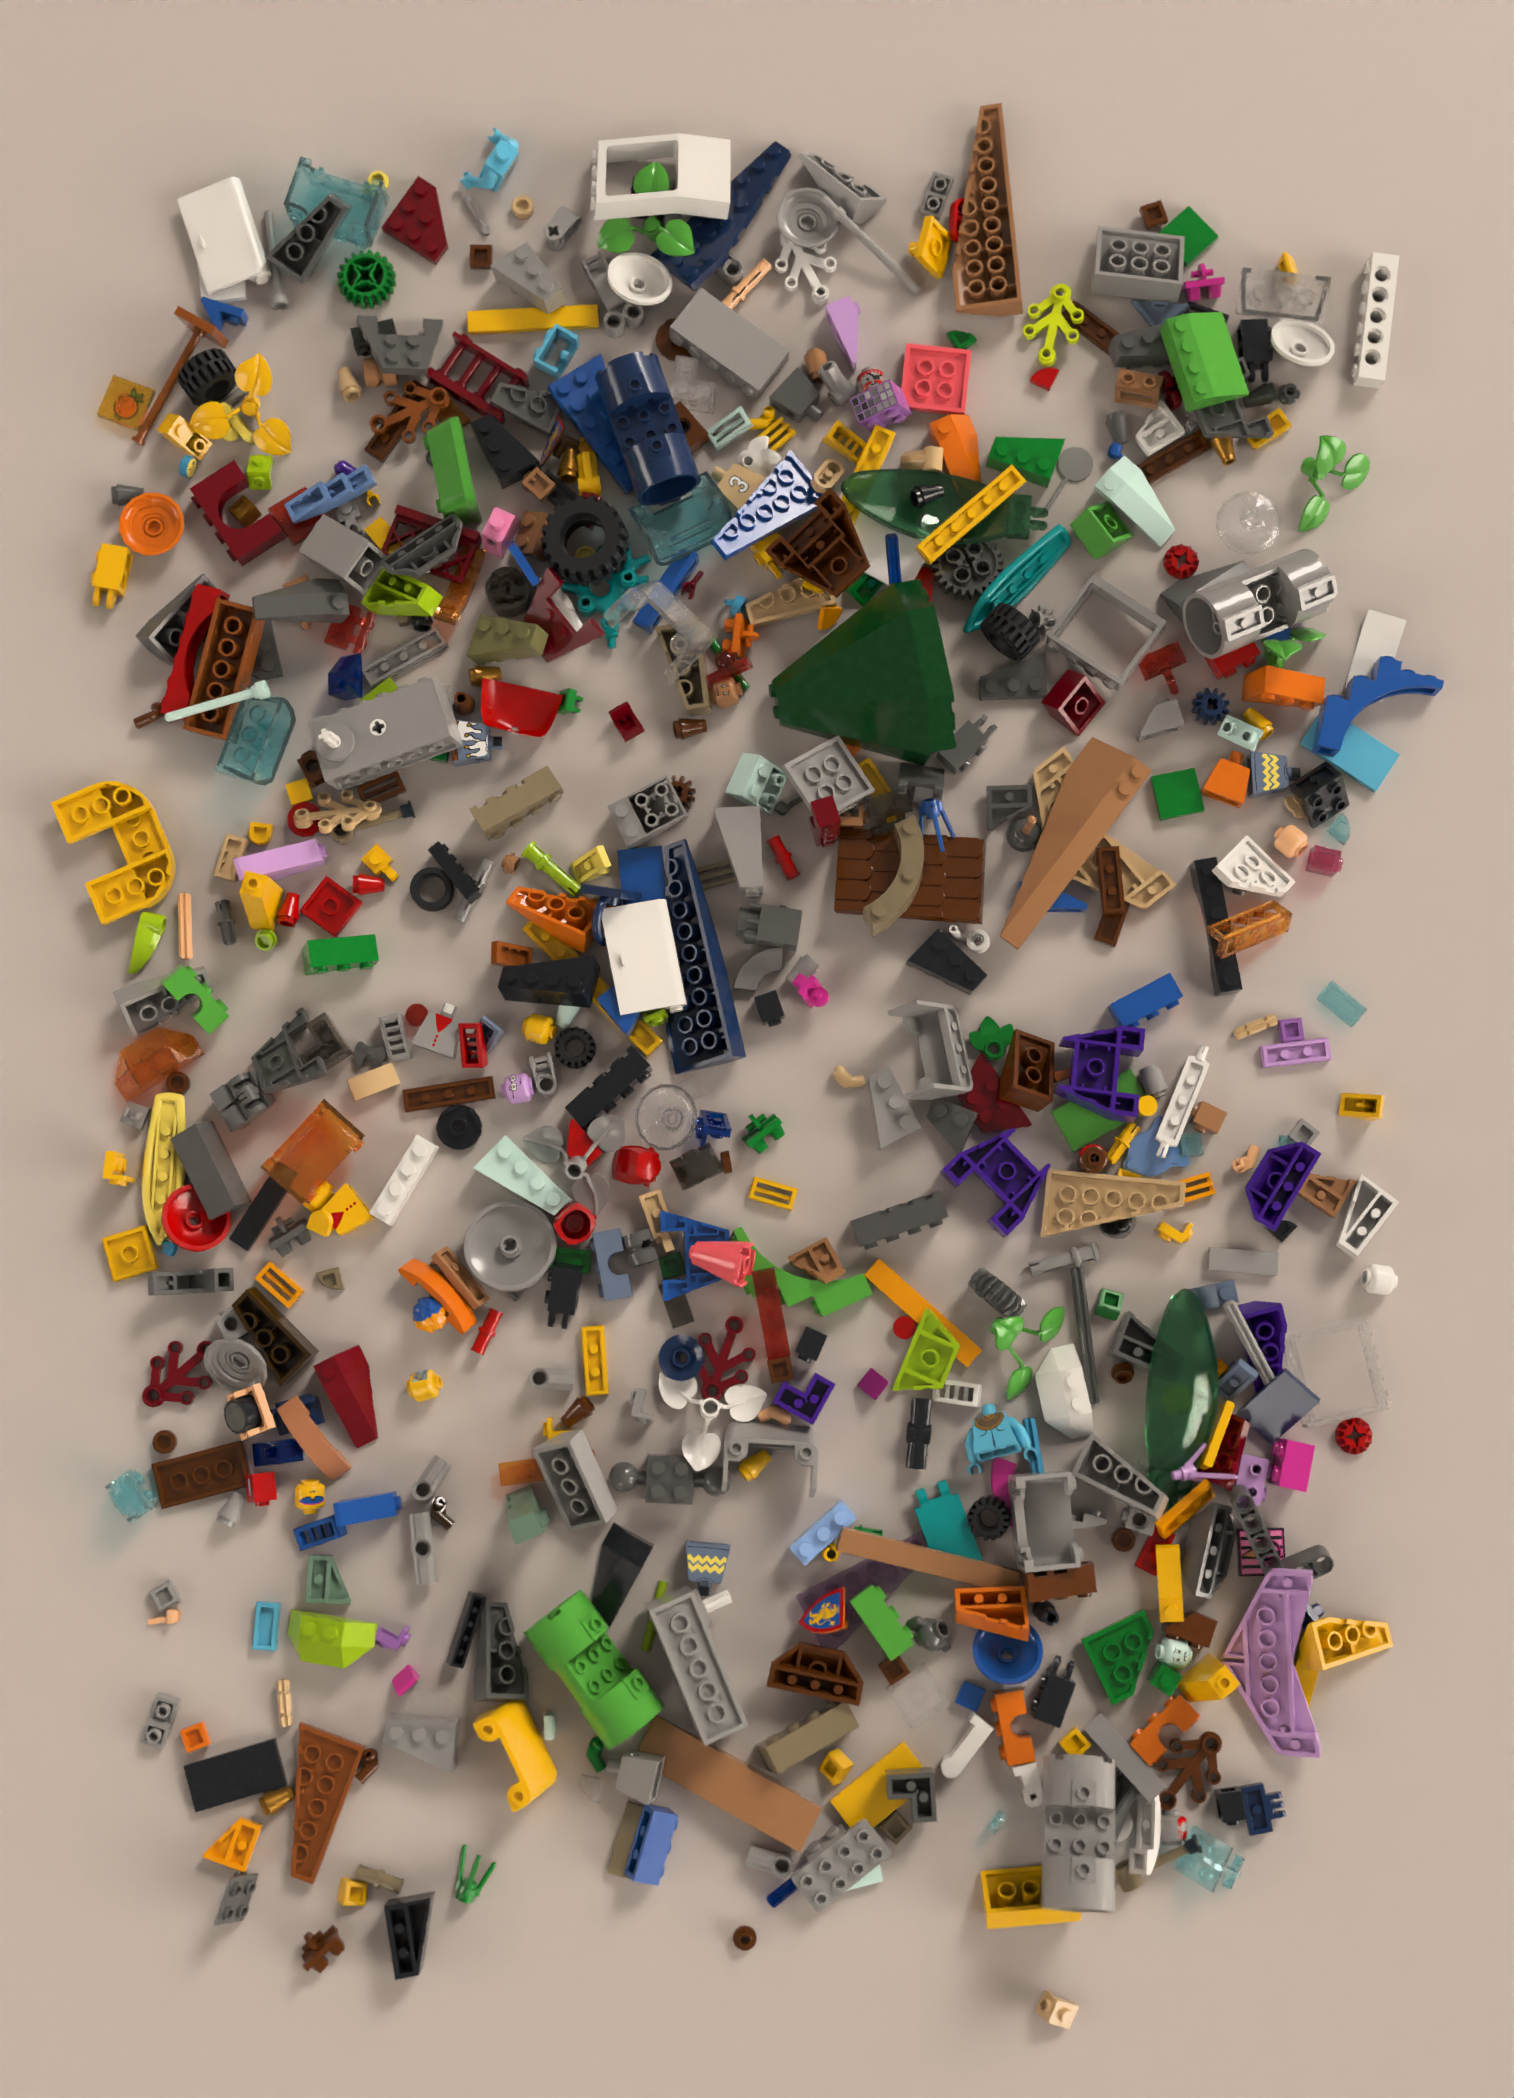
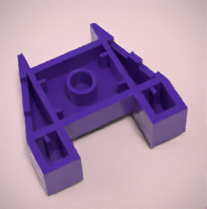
M1118 1026L1113 1029H1102L1086 1034L1064 1036L1059 1042V1047L1072 1048L1069 1085L1058 1084L1054 1094L1106 1119L1133 1123L1138 1117L1139 1095L1117 1092L1120 1055L1140 1056L1144 1050L1145 1029Z
M1015 1128L1009 1129L959 1153L940 1171L942 1176L954 1188L958 1187L973 1172L1004 1204L987 1221L1002 1238L1006 1237L1024 1220L1051 1166L1048 1163L1039 1171L1007 1139L1016 1131Z

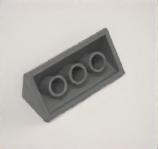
M213 1121L196 1123L170 1139L209 1221L252 1202Z

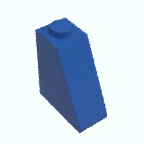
M613 985L597 998L600 1007L628 1038L632 1034L642 1012L620 1016L615 986Z
M396 1491L344 1499L333 1503L336 1527L399 1515V1510H402L401 1497L397 1496Z

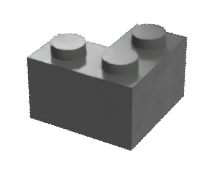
M933 1768L886 1769V1794L888 1800L910 1799L913 1823L937 1822Z

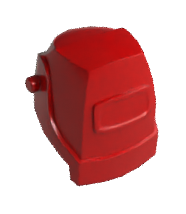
M622 1146L614 1154L612 1162V1176L614 1180L631 1185L644 1184V1187H649L650 1183L656 1181V1177L660 1174L661 1161L654 1147L647 1149L641 1146Z
M574 1202L560 1211L555 1217L553 1227L567 1245H576L591 1236L596 1226L595 1219L597 1217L594 1214L592 1215L591 1211L584 1205Z

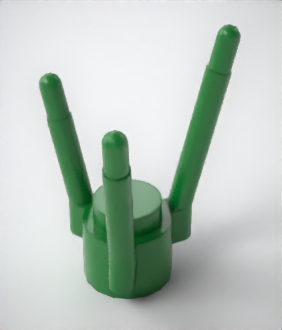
M464 1844L460 1856L458 1878L455 1884L457 1889L455 1898L470 1904L473 1903L475 1896L479 1897L482 1887L496 1866V1862L491 1864L477 1885V1882L473 1880L481 1859V1855H477L469 1877L463 1879L467 1846Z

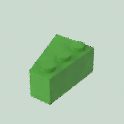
M870 1584L849 1599V1602L881 1646L886 1656L892 1661L914 1645L911 1640L914 1635L907 1625L904 1627L900 1625L897 1620L900 1618V1615L893 1605L888 1607L884 1602L886 1595L878 1585L875 1588Z

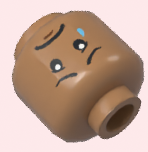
M727 677L713 681L712 687L709 688V695L713 705H717L718 708H726L739 703L743 690L740 682L736 683L734 678Z

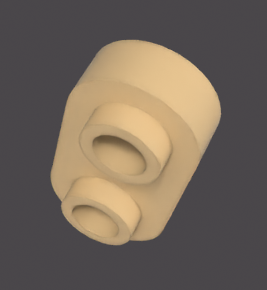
M827 459L814 473L810 481L812 488L821 494H824L829 488L832 489L844 473L843 465L835 459Z

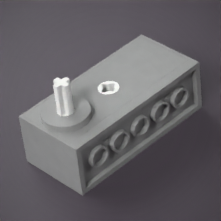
M433 677L420 678L417 683L412 685H401L397 687L396 691L380 693L372 700L359 701L353 707L337 709L332 715L318 716L313 722L307 723L324 781L340 792L463 747L446 688Z
M685 1585L645 1603L644 1606L697 1735L704 1746L749 1725L709 1631L712 1623L708 1613L732 1603V1598L726 1589L702 1600L697 1589L692 1590Z

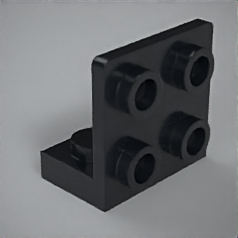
M1326 761L1289 785L1290 791L1304 802L1309 824L1313 829L1349 806L1342 774Z

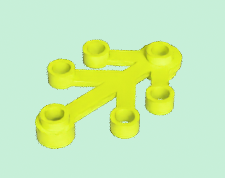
M1066 284L1055 285L1050 290V297L1039 304H1031L1028 307L1029 317L1031 319H1038L1043 311L1053 306L1052 312L1034 325L1027 324L1023 328L1024 337L1031 340L1036 337L1037 333L1049 326L1045 346L1038 353L1039 362L1044 367H1050L1056 362V353L1053 348L1058 326L1065 334L1069 344H1077L1080 340L1079 332L1076 329H1072L1061 314L1062 307L1064 306L1074 324H1080L1084 320L1083 311L1076 308L1070 300L1072 293L1070 287ZM1059 292H1064L1061 296L1057 295ZM1034 309L1038 310V312L1035 314L1031 313V311ZM1076 314L1081 315V317L1078 319L1074 318ZM1028 330H1033L1032 334H1027L1026 332ZM1070 335H1076L1074 339L1069 338ZM1050 353V356L1044 357L1043 354Z

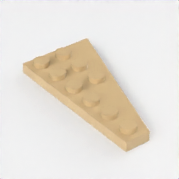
M1049 1169L1046 1178L1040 1237L1043 1238L1182 1207L1185 1202L1186 1182Z

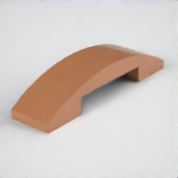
M297 1395L277 1408L278 1413L295 1440L314 1464L330 1480L334 1481L352 1468L339 1449L335 1450L309 1416L310 1412Z

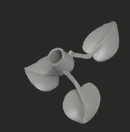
M603 1115L594 1119L588 1127L587 1134L595 1142L583 1157L574 1156L570 1160L565 1148L561 1147L564 1143V1137L555 1127L542 1126L524 1136L522 1140L528 1150L544 1162L552 1163L558 1161L562 1152L564 1165H566L565 1173L570 1179L575 1180L572 1185V1194L578 1203L587 1207L594 1215H597L604 1208L610 1192L608 1181L601 1174L596 1173L589 1177L588 1173H584L587 1168L586 1159L598 1144L606 1152H614L622 1147L626 1139L625 1121L621 1117Z

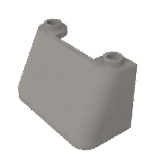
M1071 1471L1008 1475L1014 1547L1018 1569L1029 1573L1081 1567L1084 1554L1082 1547H1078L1074 1539L1070 1495L1076 1489L1075 1476L1071 1475Z

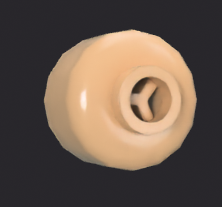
M1288 825L1285 828L1281 826L1274 834L1276 838L1274 842L1275 848L1288 858L1299 857L1308 847L1307 835L1295 825Z

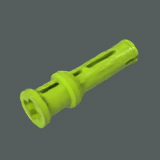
M532 841L524 849L521 856L529 859L536 865L535 868L537 870H543L570 893L572 897H575L580 892L581 885L551 860L552 857L549 853H544L536 846L537 843Z

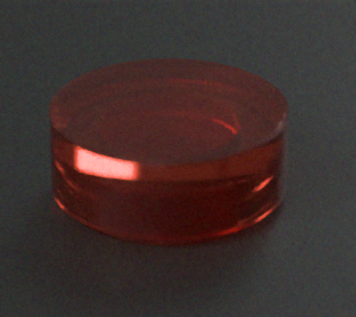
M412 1004L406 1010V1020L412 1026L420 1027L429 1012L422 1004Z

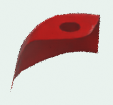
M482 678L481 717L486 726L517 734L542 737L551 728L563 695ZM517 727L519 731L512 730L511 728Z

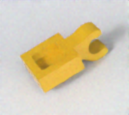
M375 844L361 858L377 876L383 872L392 882L399 877L389 866L393 859L378 844Z

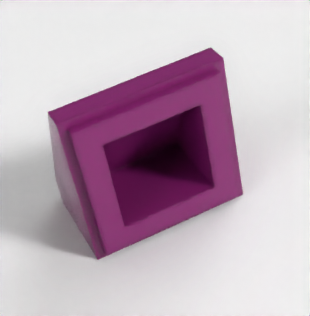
M870 1368L857 1386L876 1400L890 1382L873 1368Z

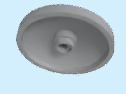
M518 1200L500 1201L483 1209L472 1220L464 1240L465 1258L475 1277L484 1285L504 1292L520 1291L540 1281L547 1274L549 1268H551L557 1248L555 1232L546 1215L537 1207Z

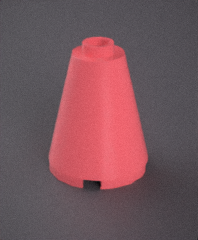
M697 1241L695 1245L690 1247L689 1258L692 1264L736 1287L743 1288L748 1282L744 1280L746 1275L752 1274L756 1253L755 1250L751 1249L754 1243L748 1241Z

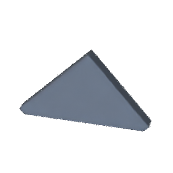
M1136 299L1131 301L1132 305L1150 327L1163 324L1166 319L1179 316L1189 308L1187 303L1137 301Z

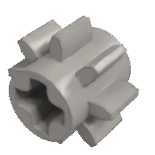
M1038 605V609L1031 610L1032 612L1028 619L1035 626L1038 634H1046V630L1052 629L1056 622L1053 609H1047V606Z

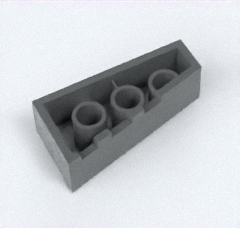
M1163 324L1113 336L1107 348L1114 368L1142 367L1143 365L1162 367L1163 365H1171L1160 333V328Z

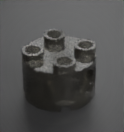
M501 567L496 569L485 583V593L488 601L498 616L516 617L528 611L532 601V591L526 575L516 568Z
M710 1142L698 1147V1150H690L669 1162L683 1191L723 1172Z

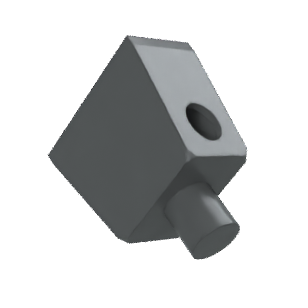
M799 367L769 396L770 406L797 423H800L806 416L817 422L824 413L816 406L820 401V393Z

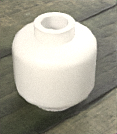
M1371 1264L1367 1269L1363 1270L1361 1284L1370 1294L1389 1295L1397 1287L1398 1277L1390 1266Z

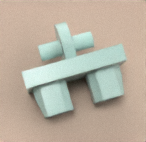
M1227 714L1217 735L1251 751H1255L1264 731Z

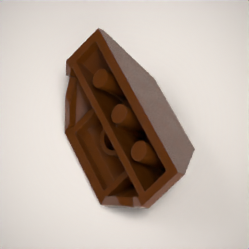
M798 1642L771 1662L767 1687L856 1706L860 1704L864 1685L862 1678L845 1651L804 1642Z

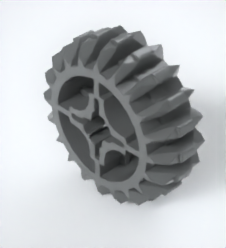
M980 1268L977 1272H974L968 1282L970 1289L1006 1318L1021 1316L1027 1306L1026 1302L1015 1291L985 1269Z

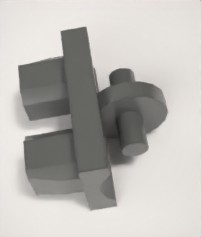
M280 1216L275 1218L278 1225L271 1228V1230L276 1235L269 1239L270 1243L268 1245L271 1250L276 1249L282 1257L288 1255L293 1251L292 1246L288 1242L290 1239L295 1237L300 1245H304L311 1240L309 1230L306 1228L308 1222L305 1218L294 1223L292 1217L285 1221Z

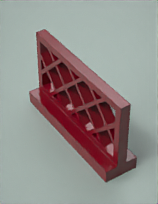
M397 504L394 511L396 516L381 552L388 556L389 553L387 552L391 545L399 543L401 547V541L411 536L415 538L416 534L426 531L442 519ZM399 523L408 526L410 532L398 537L396 530ZM462 526L457 548L463 545L471 547L469 553L459 558L456 551V560L447 564L442 563V566L436 569L432 568L428 574L462 585L475 552L482 544L480 533ZM460 564L462 570L459 577L450 575L448 568Z

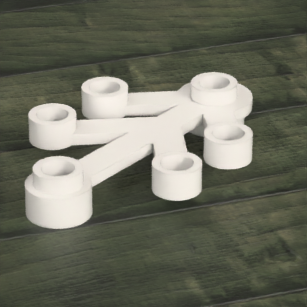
M781 232L780 243L783 249L780 258L775 261V270L778 273L787 271V260L791 250L796 257L790 276L785 279L786 290L792 292L797 289L798 277L802 268L813 288V302L818 305L827 303L829 300V289L825 285L820 284L811 265L823 268L826 272L831 273L836 270V259L833 257L823 259L804 253L800 246L787 240ZM827 243L823 244L824 247L821 249L817 247L809 249H813L817 254H823L826 251ZM831 262L834 266L828 267L826 264ZM784 263L785 266L783 268L778 267V264ZM793 281L795 285L789 286L788 282ZM817 291H824V294L818 295Z

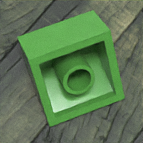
M1108 501L1086 508L1070 524L1074 535L1087 547V552L1095 559L1107 556L1134 536Z

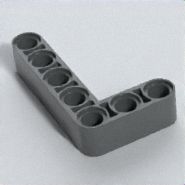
M1235 1485L1231 1492L1229 1491V1499L1265 1576L1273 1568L1296 1569L1302 1566V1569L1313 1570V1579L1329 1573L1333 1569V1559L1326 1547L1322 1545H1315L1280 1559L1248 1488L1244 1485ZM1240 1497H1246L1245 1500L1241 1502L1237 1501ZM1249 1517H1255L1252 1521H1246ZM1264 1536L1262 1540L1255 1541L1257 1537ZM1267 1556H1273L1270 1560H1264ZM1325 1557L1324 1560L1316 1562L1319 1558Z

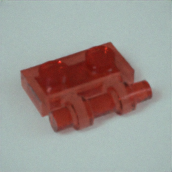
M349 604L350 615L342 623H331L324 640L325 644L347 651L349 643L355 645L352 653L361 656L363 649H366L368 644L366 640L369 632L374 628L376 614L368 611L366 618L360 617L361 608ZM356 625L362 627L358 637L353 635Z

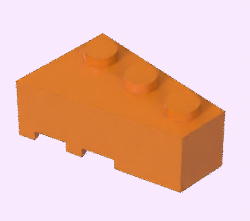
M1266 665L1244 675L1241 701L1299 707L1307 711L1314 710V707L1323 704L1325 678Z
M1025 1586L954 1589L955 1623L1028 1642L1029 1620Z

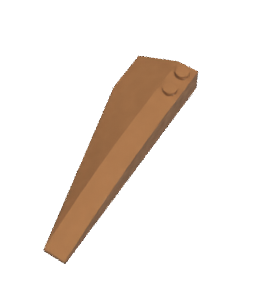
M1002 103L980 106L958 244L955 251L956 256L952 269L956 313L997 317L1023 314Z
M1094 737L1089 740L1065 773L1062 785L1056 795L1045 827L1042 830L1022 884L1000 934L1002 939L1017 950L1022 946L1152 772L1151 769L1135 757Z

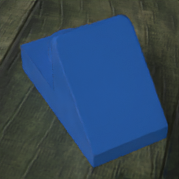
M202 296L203 306L212 324L220 332L225 321L234 326H238V324L246 326L249 318L244 309Z

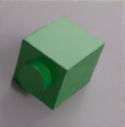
M1157 1660L1146 1680L1171 1697L1183 1676Z

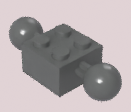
M648 1454L647 1471H637L631 1463L620 1462L614 1465L609 1473L610 1484L615 1490L620 1492L630 1491L636 1485H646V1503L692 1505L693 1487L703 1488L711 1496H721L731 1486V1476L728 1472L726 1492L721 1491L722 1467H711L704 1474L694 1473L693 1468L684 1455Z

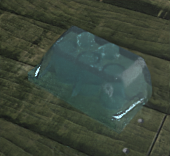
M270 694V698L263 700L253 697L241 701L215 771L258 785H267L273 782L296 722L294 709L289 701Z

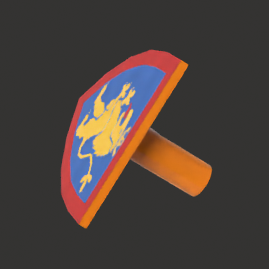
M845 1587L835 1589L816 1600L806 1610L798 1623L806 1630L820 1634L846 1629L849 1626V1622L845 1619Z

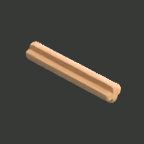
M188 893L178 894L179 957L183 960H189L193 957L191 895Z

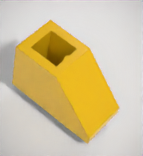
M168 413L156 430L173 445L190 456L195 457L198 461L202 460L213 444L193 429L180 415Z

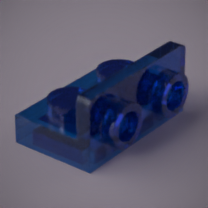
M700 1110L699 1116L695 1117L693 1122V1130H696L695 1138H698L700 1146L705 1147L707 1135L716 1139L730 1138L732 1129L726 1113Z

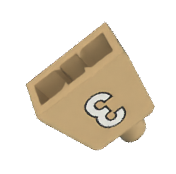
M736 463L728 471L716 466L711 473V477L719 482L716 487L717 496L735 513L740 507L744 506L748 498L766 479L764 476Z

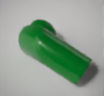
M595 1736L589 1742L586 1755L595 1771L599 1773L607 1767L601 1757L605 1746L599 1737Z

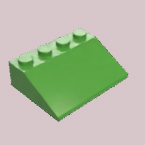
M1222 312L1187 313L1165 320L1160 328V333L1186 412L1249 395Z

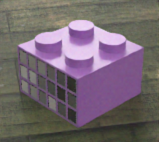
M890 379L850 399L858 423L871 433L875 424L887 428V426L893 423L903 422L907 416L912 414L903 390Z

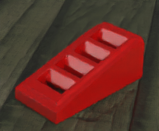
M481 1022L458 1023L462 1068H484L488 1065V1056ZM466 1029H475L476 1033H466ZM467 1038H476V1042H468ZM469 1046H477V1050H469ZM471 1055H478V1058H471Z

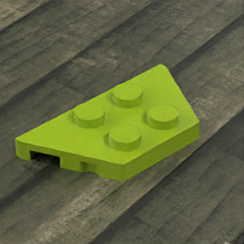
M927 1307L924 1310L892 1390L894 1391L929 1388L943 1389L961 1346Z

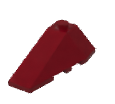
M360 1345L314 1365L315 1372L355 1447L359 1448L377 1439L378 1432L372 1398L370 1367Z

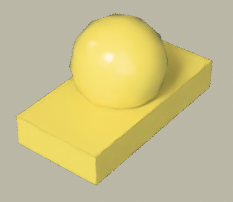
M221 403L225 408V415L234 410L227 403ZM238 413L227 419L230 428L223 437L224 440L235 441L241 436L252 445L255 443L253 432Z

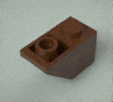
M1191 1610L1184 1613V1622H1166L1161 1625L1160 1629L1166 1632V1637L1174 1640L1183 1638L1188 1640L1189 1646L1201 1650L1202 1646L1209 1648L1218 1621Z

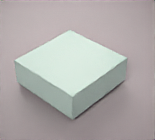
M546 1712L544 1714V1739L553 1740L556 1735L555 1713Z

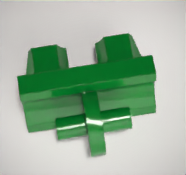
M763 1113L757 1118L750 1114L748 1117L751 1123L745 1127L749 1133L741 1139L749 1148L752 1147L757 1153L761 1154L768 1147L762 1138L770 1134L776 1141L784 1136L785 1132L780 1125L782 1124L781 1120L774 1113L768 1118Z

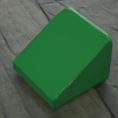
M1101 1288L1095 1315L1116 1321L1121 1313L1124 1294Z

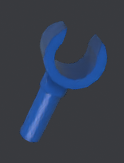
M1115 442L1112 443L1107 452L1108 457L1113 460H1120L1124 456L1120 454L1122 446Z

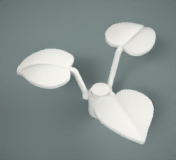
M663 1371L659 1375V1391L662 1399L669 1407L679 1410L684 1408L687 1401L692 1404L701 1406L700 1413L706 1419L703 1433L699 1430L690 1431L682 1441L683 1455L694 1471L708 1468L720 1453L721 1441L719 1436L714 1433H707L710 1420L718 1415L719 1410L730 1409V1415L734 1420L749 1422L758 1415L767 1397V1393L758 1387L737 1384L725 1392L724 1398L728 1405H723L714 1398H707L704 1401L691 1398L697 1392V1381L694 1377L686 1381H676L666 1376Z

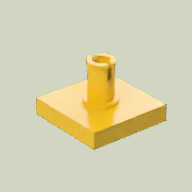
M925 216L918 242L909 243L908 252L935 279H942L953 240L933 216Z

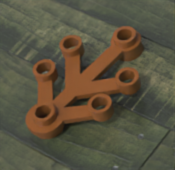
M414 382L405 383L403 387L405 394L408 397L418 395L425 398L421 402L396 395L393 391H387L383 398L388 406L399 405L406 409L386 418L382 415L373 416L369 423L371 430L377 435H382L387 432L388 427L410 418L407 428L402 432V438L406 444H413L416 441L415 431L423 411L431 408L427 420L422 423L423 432L427 435L426 432L428 430L425 427L427 425L435 427L439 411L449 405L451 398L446 389L436 387L428 390L416 386ZM409 387H414L412 392L407 391ZM389 396H394V400L388 401L387 398ZM438 397H443L441 402L436 401ZM378 424L384 425L382 429H376V426ZM407 434L413 435L411 439H406L405 436Z

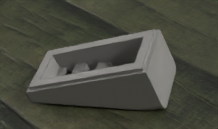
M396 1013L379 1017L389 1063L412 1059L403 1014ZM398 1021L399 1025L387 1027L388 1023ZM400 1030L401 1034L389 1037L390 1032ZM403 1040V1043L391 1046V1042ZM405 1049L404 1053L393 1055L392 1051Z

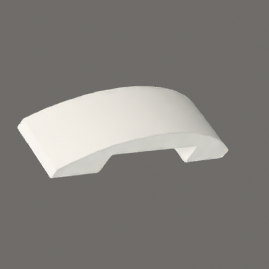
M1138 1791L1135 1800H1138L1136 1849L1130 1848L1129 1873L1150 1875L1160 1844V1799L1158 1795L1149 1803Z

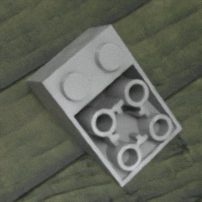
M667 775L607 806L626 845L630 849L652 840L687 816Z

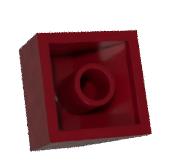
M1070 669L1066 670L1041 701V704L1052 718L1078 737L1106 703L1086 675Z

